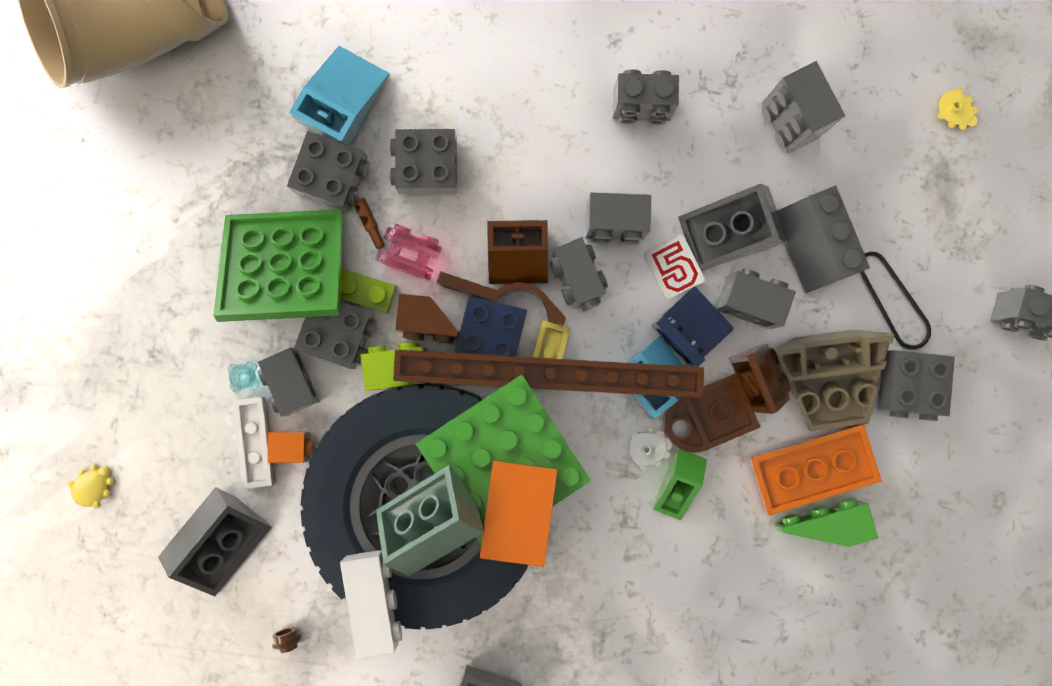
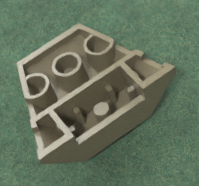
M847 330L794 337L774 349L809 431L869 423L879 390L877 388L881 370L885 369L887 363L885 361L889 343H893L895 334Z

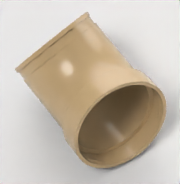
M18 0L23 21L34 50L45 72L59 88L109 77L147 63L188 40H202L224 25L228 19L225 0Z

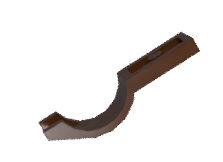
M442 271L439 273L438 285L489 301L497 302L502 296L516 291L533 294L543 303L547 311L548 322L562 326L565 323L566 317L542 290L531 284L515 282L495 290Z

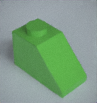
M679 449L668 467L653 510L681 520L703 486L707 459Z

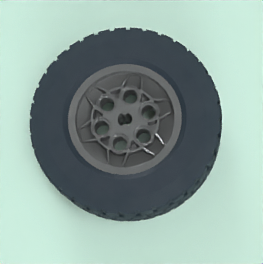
M415 384L395 387L376 393L347 410L344 415H341L332 424L330 430L324 434L318 443V448L314 450L309 461V468L306 469L303 481L304 489L301 492L300 506L303 508L300 511L301 524L305 528L303 532L305 543L311 549L309 554L315 567L318 566L320 568L319 574L326 584L330 583L333 586L331 590L341 600L343 598L346 599L340 565L343 558L347 555L381 550L376 510L403 494L394 489V478H404L408 483L407 490L424 481L421 471L424 466H429V464L416 446V443L484 398L466 390L447 385ZM474 538L410 576L392 569V577L388 578L390 590H395L397 598V609L393 610L395 622L400 621L401 625L405 626L404 629L420 630L421 627H425L427 630L442 628V625L452 626L462 623L466 619L468 621L500 602L499 599L504 598L515 587V584L520 581L529 565L480 558L481 545L477 538Z

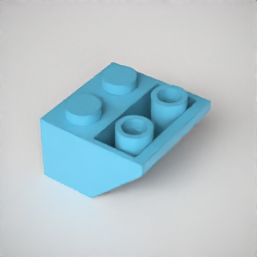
M661 336L626 362L684 366ZM631 394L651 419L657 418L681 398Z

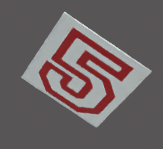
M683 234L644 253L666 300L706 281Z

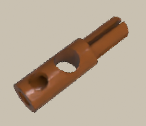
M360 198L356 200L354 207L376 249L384 247L385 243L366 199Z

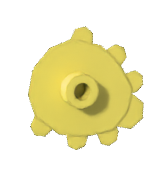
M961 87L948 91L941 96L938 103L939 113L937 114V119L948 121L949 128L959 125L960 130H965L967 125L970 127L977 125L978 118L974 114H977L979 109L976 106L972 107L973 97H966L962 94L963 90Z
M91 465L90 471L79 470V477L75 481L68 482V487L71 489V497L76 504L83 507L93 506L96 509L101 506L100 501L103 497L111 495L108 486L113 485L114 479L109 477L111 474L109 467L102 466L98 469L97 465Z

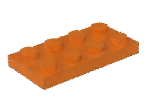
M864 424L848 427L749 457L762 504L768 516L882 482Z

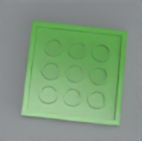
M331 209L225 215L213 313L217 322L339 316L344 233L343 210Z
M522 374L416 443V446L434 474L448 465L453 467L478 505L483 530L493 460L557 469L552 507L591 481ZM483 533L476 537L480 545H482Z

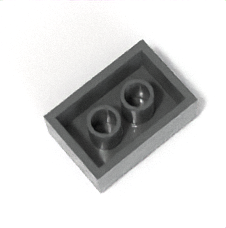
M817 61L783 77L761 103L764 118L767 122L772 123L776 130L775 137L779 146L785 148L788 154L819 139L845 117Z

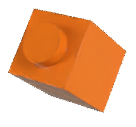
M310 431L268 432L267 463H305L310 461V456L313 455L315 450L314 438H310Z

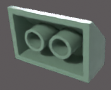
M449 465L376 510L383 565L407 576L414 574L484 533L477 503L453 467Z

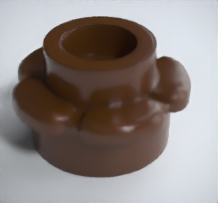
M295 627L280 630L272 636L274 641L272 648L280 650V653L290 652L298 647L297 643L300 641L301 635L297 634Z

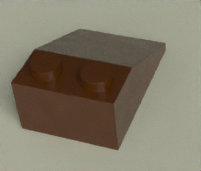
M762 344L729 357L734 373H738L754 412L773 414L778 412L790 400L788 395L790 385L786 377L780 375L777 368L779 360L774 349L769 348L768 344Z

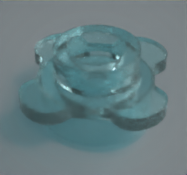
M251 361L245 365L231 364L228 367L229 381L231 383L230 389L235 393L248 388L256 390L259 387V381L256 379L255 374L257 365ZM242 374L246 375L245 380L241 379Z

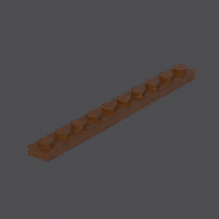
M395 349L393 381L503 387L522 374L531 389L703 398L704 367Z

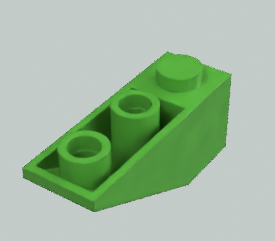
M855 497L843 499L838 502L839 506L828 508V506L813 508L810 510L811 514L802 517L799 514L788 515L782 518L783 522L774 524L775 528L783 533L849 547L878 539L869 504L859 501Z

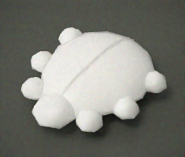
M647 428L645 433L638 434L633 432L631 434L632 440L629 444V456L634 463L641 467L642 471H647L648 466L652 465L661 467V459L670 458L671 454L667 450L671 449L673 444L668 438H663L664 432L662 430L653 434L652 429Z

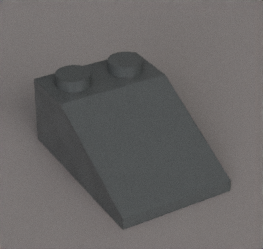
M763 184L755 185L678 217L685 239L701 271L787 242L770 189Z

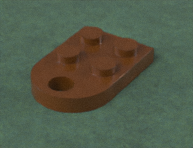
M733 373L703 386V398L681 397L665 411L663 420L664 430L670 442L677 448L692 453L706 451L761 428L738 373ZM677 420H683L688 425V431L682 437L675 436L672 431V426Z

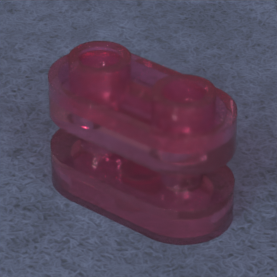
M395 224L394 228L387 227L383 239L391 242L388 251L379 249L375 261L417 278L430 281L434 270L426 265L429 257L439 259L442 247L438 246L439 240L425 234L421 238L410 234L411 229L399 224ZM401 248L417 252L416 261L399 256Z

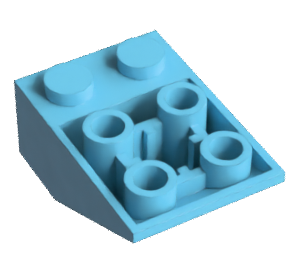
M338 46L303 87L289 113L298 123L316 133L350 146L390 73Z

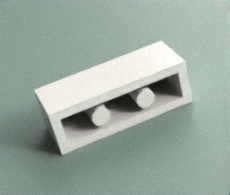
M381 550L345 556L340 565L356 659L395 653L399 644L398 641H402V628L400 621L395 622L393 610L397 609V598L395 590H390L388 578L392 577V568L383 565Z

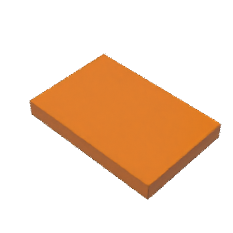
M493 460L480 558L544 567L557 469Z

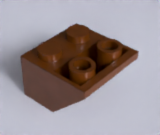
M548 220L487 221L489 285L512 284L515 282L548 284Z
M399 294L395 330L403 333L402 338L424 341V336H433V341L453 344V338L458 339L459 330L431 297Z

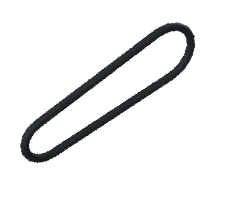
M870 251L864 253L866 257L876 256L882 261L926 325L927 335L920 344L909 345L904 343L865 272H860L890 330L895 334L896 341L907 349L923 347L931 337V326L928 319L886 259L878 252Z

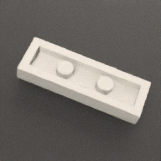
M265 397L232 400L242 489L275 485L272 463H267L269 429Z

